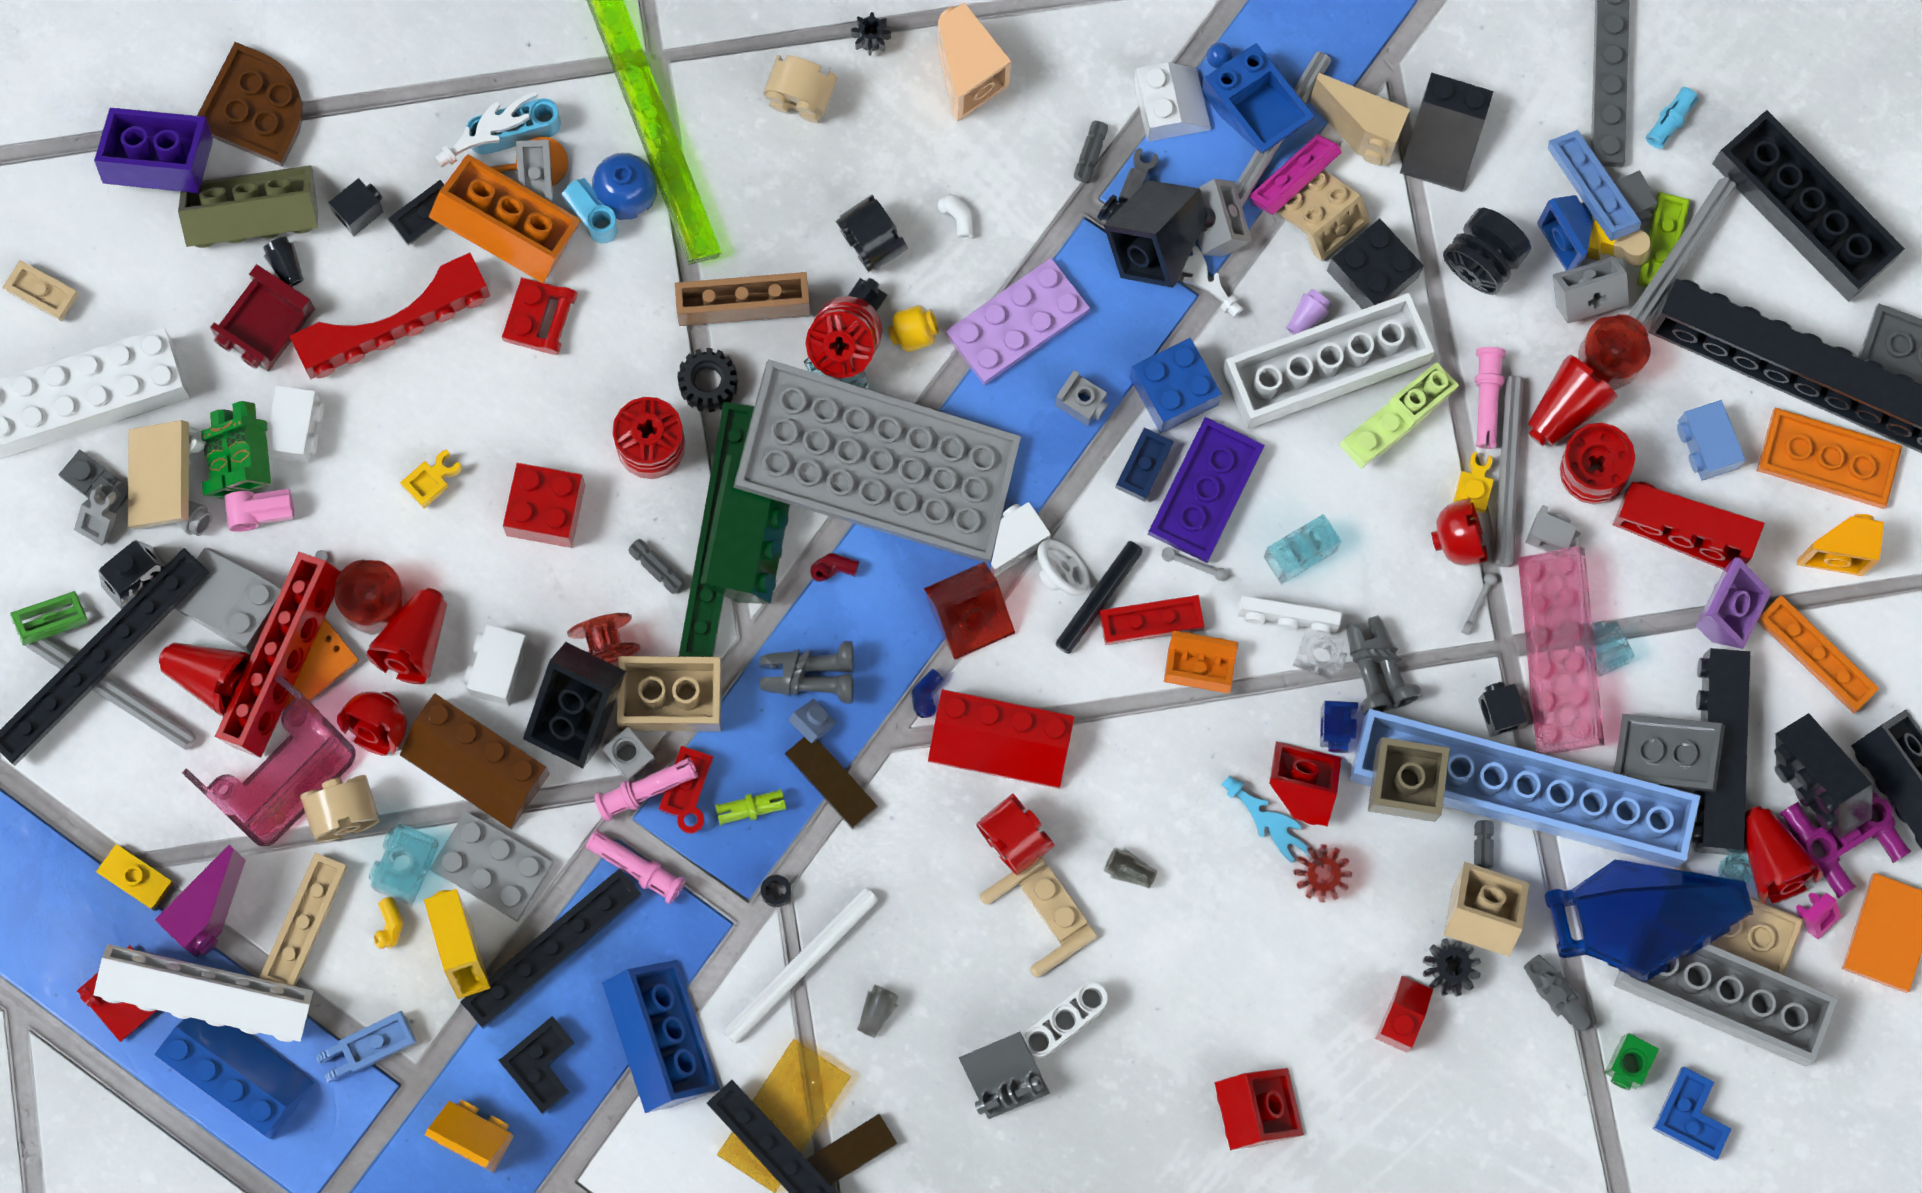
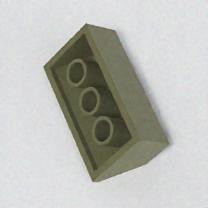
M312 165L205 180L201 183L199 193L180 192L178 214L186 247L206 248L217 242L239 243L252 237L273 238L280 233L294 232L302 234L318 228V208Z

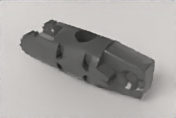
M1541 955L1532 958L1523 968L1535 986L1536 992L1548 1002L1555 1015L1559 1017L1562 1014L1567 1022L1573 1025L1572 1028L1579 1031L1588 1029L1592 1022L1590 1021L1589 1014H1586L1587 1011L1578 1002L1581 996L1569 986L1562 973L1558 972Z

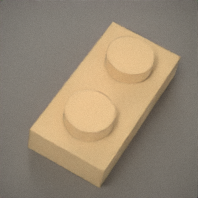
M21 260L2 287L5 292L61 322L79 296L75 289Z

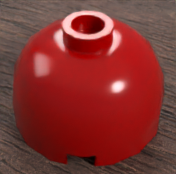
M1471 498L1462 499L1447 505L1437 518V531L1431 532L1435 550H1443L1446 558L1456 565L1472 566L1488 562L1486 545H1481L1483 542L1482 527Z
M366 691L355 695L343 706L337 715V724L344 734L350 730L356 736L353 742L361 748L380 756H386L389 751L394 754L402 743L406 734L407 719L399 705L398 699L388 692Z

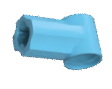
M585 178L576 179L569 184L562 192V197L578 218L581 219L588 229L591 238L601 244L611 242L618 233L614 211L597 199L593 188ZM599 220H608L610 222V225L604 229H598L594 226Z

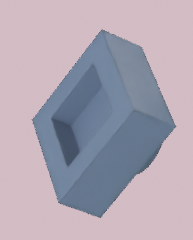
M814 698L795 711L788 720L811 744L828 733L837 723Z

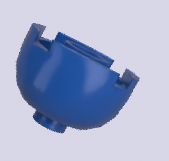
M616 153L606 157L597 166L592 178V188L597 199L605 206L610 207L618 220L637 218L638 214L643 213L646 209L648 211L653 206L657 196V181L652 168L644 159L632 153Z

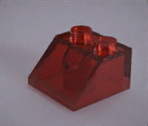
M985 562L923 588L933 616L954 660L1015 634L998 581Z

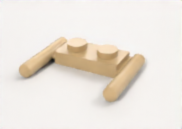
M1043 857L1019 875L1011 872L980 894L982 903L988 905L1019 884L1045 924L1061 944L1060 947L1031 966L1030 971L1034 977L1042 976L1097 938L1096 933L1089 926L1087 920L1050 867L1047 866Z

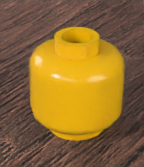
M921 305L896 312L892 319L893 326L888 327L893 345L900 344L905 352H913L931 346L935 342V335L939 334L938 323L931 309L926 310Z

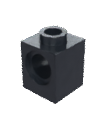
M1498 682L1485 687L1486 692L1482 693L1478 701L1489 736L1493 737L1522 729L1528 721L1516 684L1505 686L1504 682Z

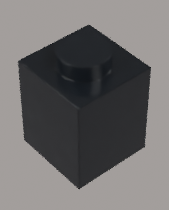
M359 178L328 202L333 214L353 236L384 213L380 200L383 199L381 194L371 183L366 186Z

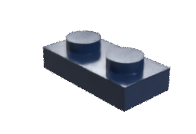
M1144 427L1115 488L1145 502L1174 441Z

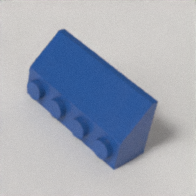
M677 960L627 969L602 982L645 1113L671 1108L721 1090Z
M192 1017L182 1020L154 1054L271 1140L314 1084L255 1039L241 1031L240 1028L227 1025L220 1027L212 1026L206 1023L205 1020Z

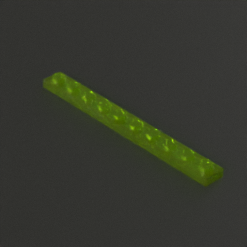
M586 0L647 159L655 175L688 265L719 258L722 253L624 0Z

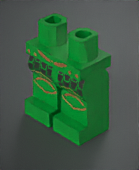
M239 401L232 404L233 411L221 409L210 412L211 427L201 431L202 441H206L204 455L208 461L209 480L202 482V495L225 499V496L232 492L254 491L271 484L268 444L264 432L268 430L267 421L256 419L255 403Z

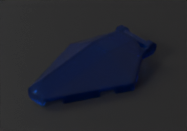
M1614 859L1571 890L1554 889L1546 892L1544 895L1547 907L1551 908L1559 941L1556 944L1559 957L1571 958L1588 955L1605 961L1609 966L1618 968L1619 971L1643 982L1666 970L1667 964L1682 955L1688 957L1728 933L1730 926L1749 915H1753V908L1745 881ZM1574 905L1582 937L1581 940L1572 939L1565 911L1567 906Z

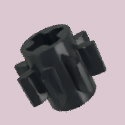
M871 12L870 16L864 19L858 16L857 25L859 28L851 29V37L858 38L855 42V49L863 48L868 51L869 56L878 49L884 52L885 43L883 40L891 39V31L884 30L887 26V19L879 20L875 17L874 12Z

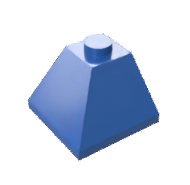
M1576 195L1549 200L1537 222L1565 271L1579 267L1588 253L1593 223L1590 210L1584 202L1581 203Z

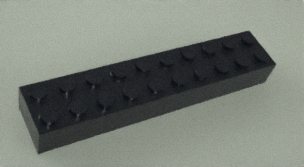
M1676 278L1662 299L1648 331L1649 334L1922 453V386L1914 383L1911 377L1904 374H1893L1884 370V367L1878 362L1861 360L1853 356V353L1846 348L1827 345L1814 334H1802L1795 331L1784 321L1770 320L1761 316V313L1755 308L1738 306L1730 302L1727 296L1700 289L1697 283L1690 280H1679Z

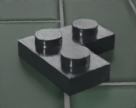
M551 1016L498 1061L544 1115L570 1093L549 1068V1065L575 1043L555 1018Z

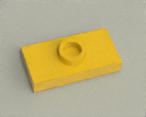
M115 844L96 871V873L153 911L174 883L117 844Z

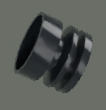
M1484 207L1478 208L1464 225V233L1457 234L1452 244H1449L1444 250L1443 257L1451 271L1463 282L1481 293L1496 295L1502 289L1504 282L1509 280L1511 270L1517 269L1530 253L1532 247L1524 232L1511 220L1494 210Z

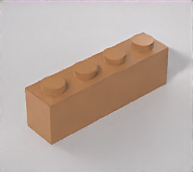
M807 272L675 283L679 326L810 316Z

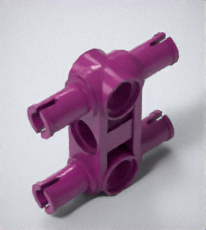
M1874 791L1872 808L1878 812L1879 822L1869 820L1840 839L1831 830L1826 831L1822 827H1814L1799 802L1794 803L1780 813L1796 835L1799 843L1820 866L1824 878L1837 898L1856 888V885L1853 884L1838 862L1841 860L1840 856L1870 837L1873 839L1877 838L1891 858L1892 863L1912 852L1894 828L1896 825L1894 821L1896 820L1892 816L1891 805L1885 799L1879 797L1877 793H1874ZM1812 842H1816L1823 847V858L1813 854L1811 850Z

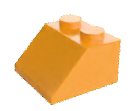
M1868 514L1850 516L1816 540L1797 559V565L1863 576L1880 561L1884 522L1874 520V517Z
M460 1099L458 1105L448 1101L424 1135L441 1146L494 1173L514 1137L507 1131L509 1124L492 1115L488 1121L476 1115L479 1109Z

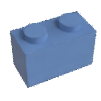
M1722 400L1685 411L1679 418V424H1677L1678 435L1683 443H1687L1691 453L1689 454L1691 468L1695 473H1699L1701 481L1737 470L1745 462L1746 459Z

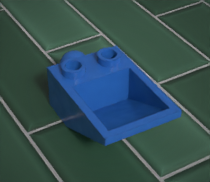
M1215 43L1208 48L1206 54L1207 61L1212 67L1218 69L1204 77L1203 95L1219 116L1261 154L1314 119L1315 116L1257 43L1233 59L1230 47L1224 43Z

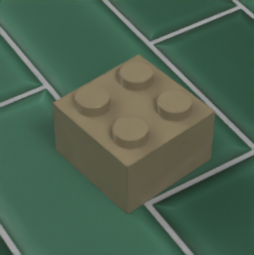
M1381 737L1376 745L1368 812L1436 822L1442 815L1450 748Z

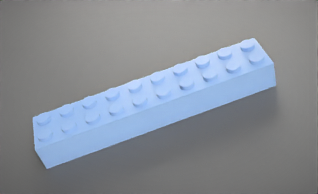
M1369 709L1364 717L1349 777L1351 782L1371 787L1376 745L1381 737L1449 747L1450 752L1443 806L1673 867H1679L1687 859L1700 800L1699 795Z

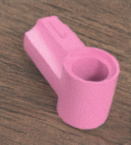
M289 489L258 494L251 491H237L225 496L228 529L230 531H249L256 529L259 524L294 519V505Z

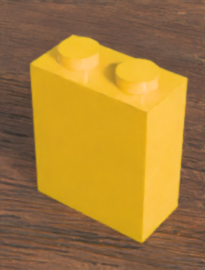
M458 890L438 891L432 897L423 899L444 973L457 999L490 989L472 922Z

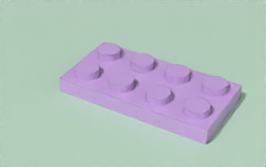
M1050 258L947 329L945 335L982 384L986 385L1088 314L1090 307L1052 258Z

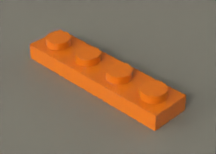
M1782 595L1760 615L1757 622L1853 714L1880 689Z

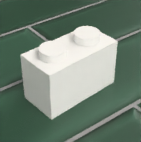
M275 386L266 433L269 458L309 463L310 453L315 454L317 449L318 436L314 434L316 422H321L324 410L323 402H320L315 391Z
M490 625L485 626L484 633H478L473 649L477 656L474 665H468L464 676V684L467 685V690L471 696L509 706L528 645V640L524 634Z

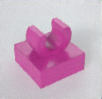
M1810 893L1808 897L1813 904L1810 909H1804L1799 904L1796 906L1798 915L1804 920L1808 933L1816 939L1822 937L1841 918L1837 900L1828 893H1825L1821 898L1815 893Z

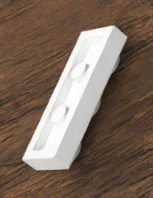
M1242 596L1237 616L1245 617V621L1251 624H1264L1265 621L1278 623V627L1287 630H1296L1299 626L1311 628V632L1314 634L1330 635L1331 632H1337L1342 612Z

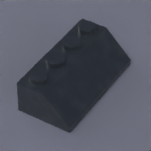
M1906 709L1852 744L1851 747L1855 751L1857 761L1868 769L1875 779V785L1878 790L1891 801L1895 807L1896 815L1909 826L1915 835L1918 846L1922 849V730Z

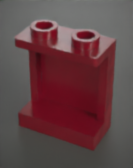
M256 264L249 273L252 280L220 324L218 325L213 322L210 329L215 336L214 342L228 352L232 348L242 354L240 358L247 365L254 369L260 366L269 372L290 344L291 339L289 335L298 332L315 308L308 297Z

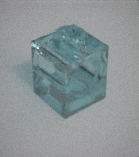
M1605 621L1594 624L1587 629L1588 634L1581 641L1599 677L1629 664L1635 657L1617 621L1608 625Z

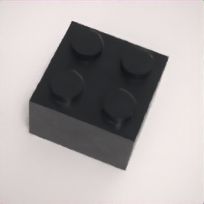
M1379 218L1331 258L1327 272L1363 310L1398 296L1419 278L1424 265Z

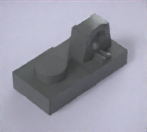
M80 449L58 474L61 479L88 499H90L91 491L100 484L103 485L101 495L105 499L113 491L116 492V500L109 506V510L114 513L128 499V485Z

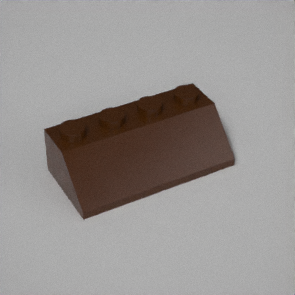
M436 693L433 694L415 719L400 752L402 758L510 830H512L550 775L546 766Z

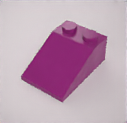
M230 845L155 919L171 937L196 958L201 953L203 955L209 953L218 943L216 938L222 932L246 861Z

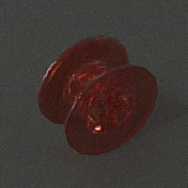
M613 613L594 617L571 627L567 631V636L570 638H586L589 649L588 653L609 663L617 662L618 656H631L640 650V644L635 642L622 643L618 629L627 625L632 620V615L629 613Z

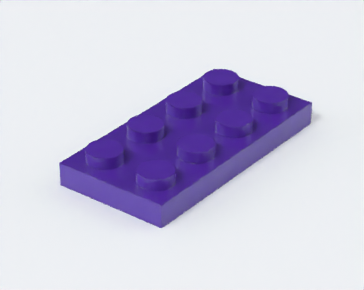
M1205 417L1147 535L1208 563L1265 445Z

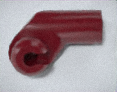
M829 553L812 564L810 574L813 580L817 582H823L838 572L855 577L860 561L836 553Z

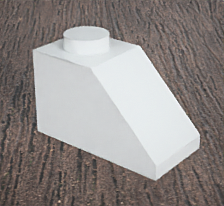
M1029 502L1023 506H1020L1019 503L1015 504L1002 514L1004 518L1000 521L990 573L993 577H996L1037 551L1041 542L1051 537L1050 532Z

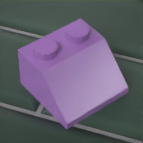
M1735 557L1724 568L1695 626L1713 643L1744 649L1772 591L1740 558Z

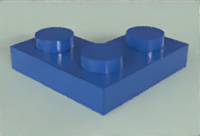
M1683 1066L1675 1078L1652 1129L1716 1161L1732 1129L1701 1113L1714 1082Z

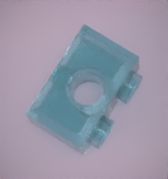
M1322 514L1267 547L1264 559L1282 585L1337 552L1342 541L1326 516Z
M397 823L395 830L390 829L384 839L383 848L386 850L381 862L376 860L369 874V880H372L370 886L376 892L393 897L412 906L440 843L433 836ZM401 855L409 856L410 865L407 869L403 871L394 869L393 865L397 857Z

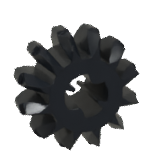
M1447 938L1441 941V948L1435 944L1429 948L1434 957L1425 956L1423 958V963L1432 967L1423 971V977L1434 976L1435 979L1429 984V987L1434 989L1441 984L1442 996L1448 995L1450 987L1456 997L1461 996L1462 987L1468 991L1474 988L1473 982L1470 979L1480 978L1481 973L1471 968L1481 963L1480 958L1470 959L1469 955L1473 953L1474 948L1469 946L1465 951H1462V941L1456 940L1452 948L1450 941ZM1454 961L1458 967L1449 974L1445 969L1448 964Z

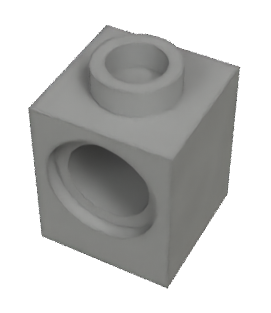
M629 727L623 731L620 729L614 731L604 741L606 744L602 748L604 755L627 781L635 782L656 764L655 757ZM625 746H631L636 749L635 757L629 761H623L618 758L619 751Z

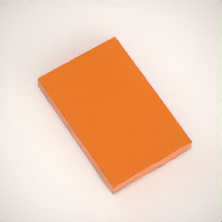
M1873 873L1865 893L1842 970L1908 993L1910 992L1922 953V890Z

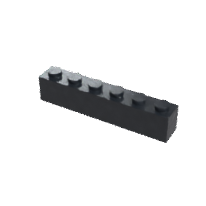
M1710 648L1703 655V658L1700 657L1698 660L1697 676L1702 678V690L1697 692L1696 709L1701 710V721L1722 723L1725 725L1716 792L1698 790L1693 792V794L1700 796L1697 809V822L1694 823L1691 841L1696 843V852L1737 856L1744 850L1750 651Z

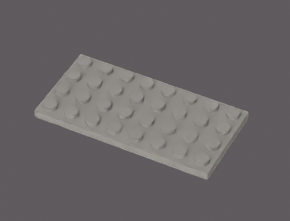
M768 359L733 488L988 563L991 561L1021 436Z

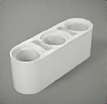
M1095 982L1082 985L1025 1033L1024 1040L1034 1060H1043L1101 1014L1108 1000L1107 992L1102 985ZM1089 991L1096 992L1101 998V1004L1096 1008L1087 1007L1082 1001L1084 993ZM1060 1013L1070 1014L1074 1019V1026L1069 1030L1060 1029L1055 1021L1056 1016ZM1036 1034L1043 1035L1048 1041V1047L1040 1052L1034 1051L1029 1045L1030 1037Z

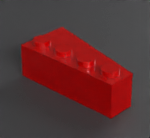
M1632 481L1624 493L1612 525L1724 570L1735 557L1740 558L1745 564L1752 559L1765 523L1656 489L1655 486L1647 482Z

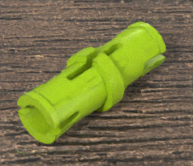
M782 789L752 796L750 793L746 794L744 799L715 804L717 814L731 811V813L718 815L720 826L750 818V821L756 820L758 815L786 810L784 800L770 803L771 801L784 799Z

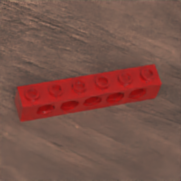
M298 552L214 737L237 750L259 758L262 757L344 573L325 560Z

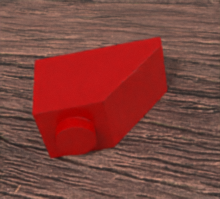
M1401 976L1375 1039L1406 1053L1412 1049L1425 1019L1433 989Z

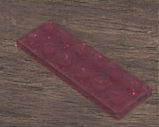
M1576 546L1518 558L1536 753L1547 755L1604 745L1585 548Z

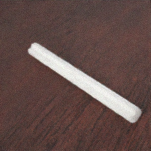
M864 888L724 1028V1034L733 1043H738L877 903L876 895L871 890Z

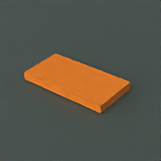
M1775 407L1771 414L1756 471L1884 509L1887 507L1902 445Z

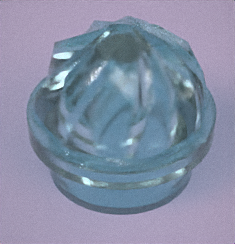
M1731 854L1726 856L1719 864V877L1725 885L1731 888H1741L1750 882L1752 871L1749 860L1739 854Z

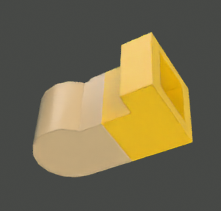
M1595 220L1590 235L1587 258L1599 261L1602 253L1623 258L1626 263L1632 266H1640L1645 264L1650 258L1651 241L1648 234L1642 230L1610 241Z

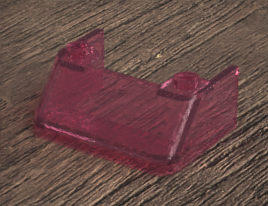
M278 675L275 680L294 699L285 708L281 717L282 726L290 736L243 783L233 775L224 774L217 777L206 787L187 768L182 772L255 844L262 847L274 844L305 813L300 798L301 794L317 789L323 790L322 783L334 778H340L353 764L356 756L354 746L302 693L281 675Z

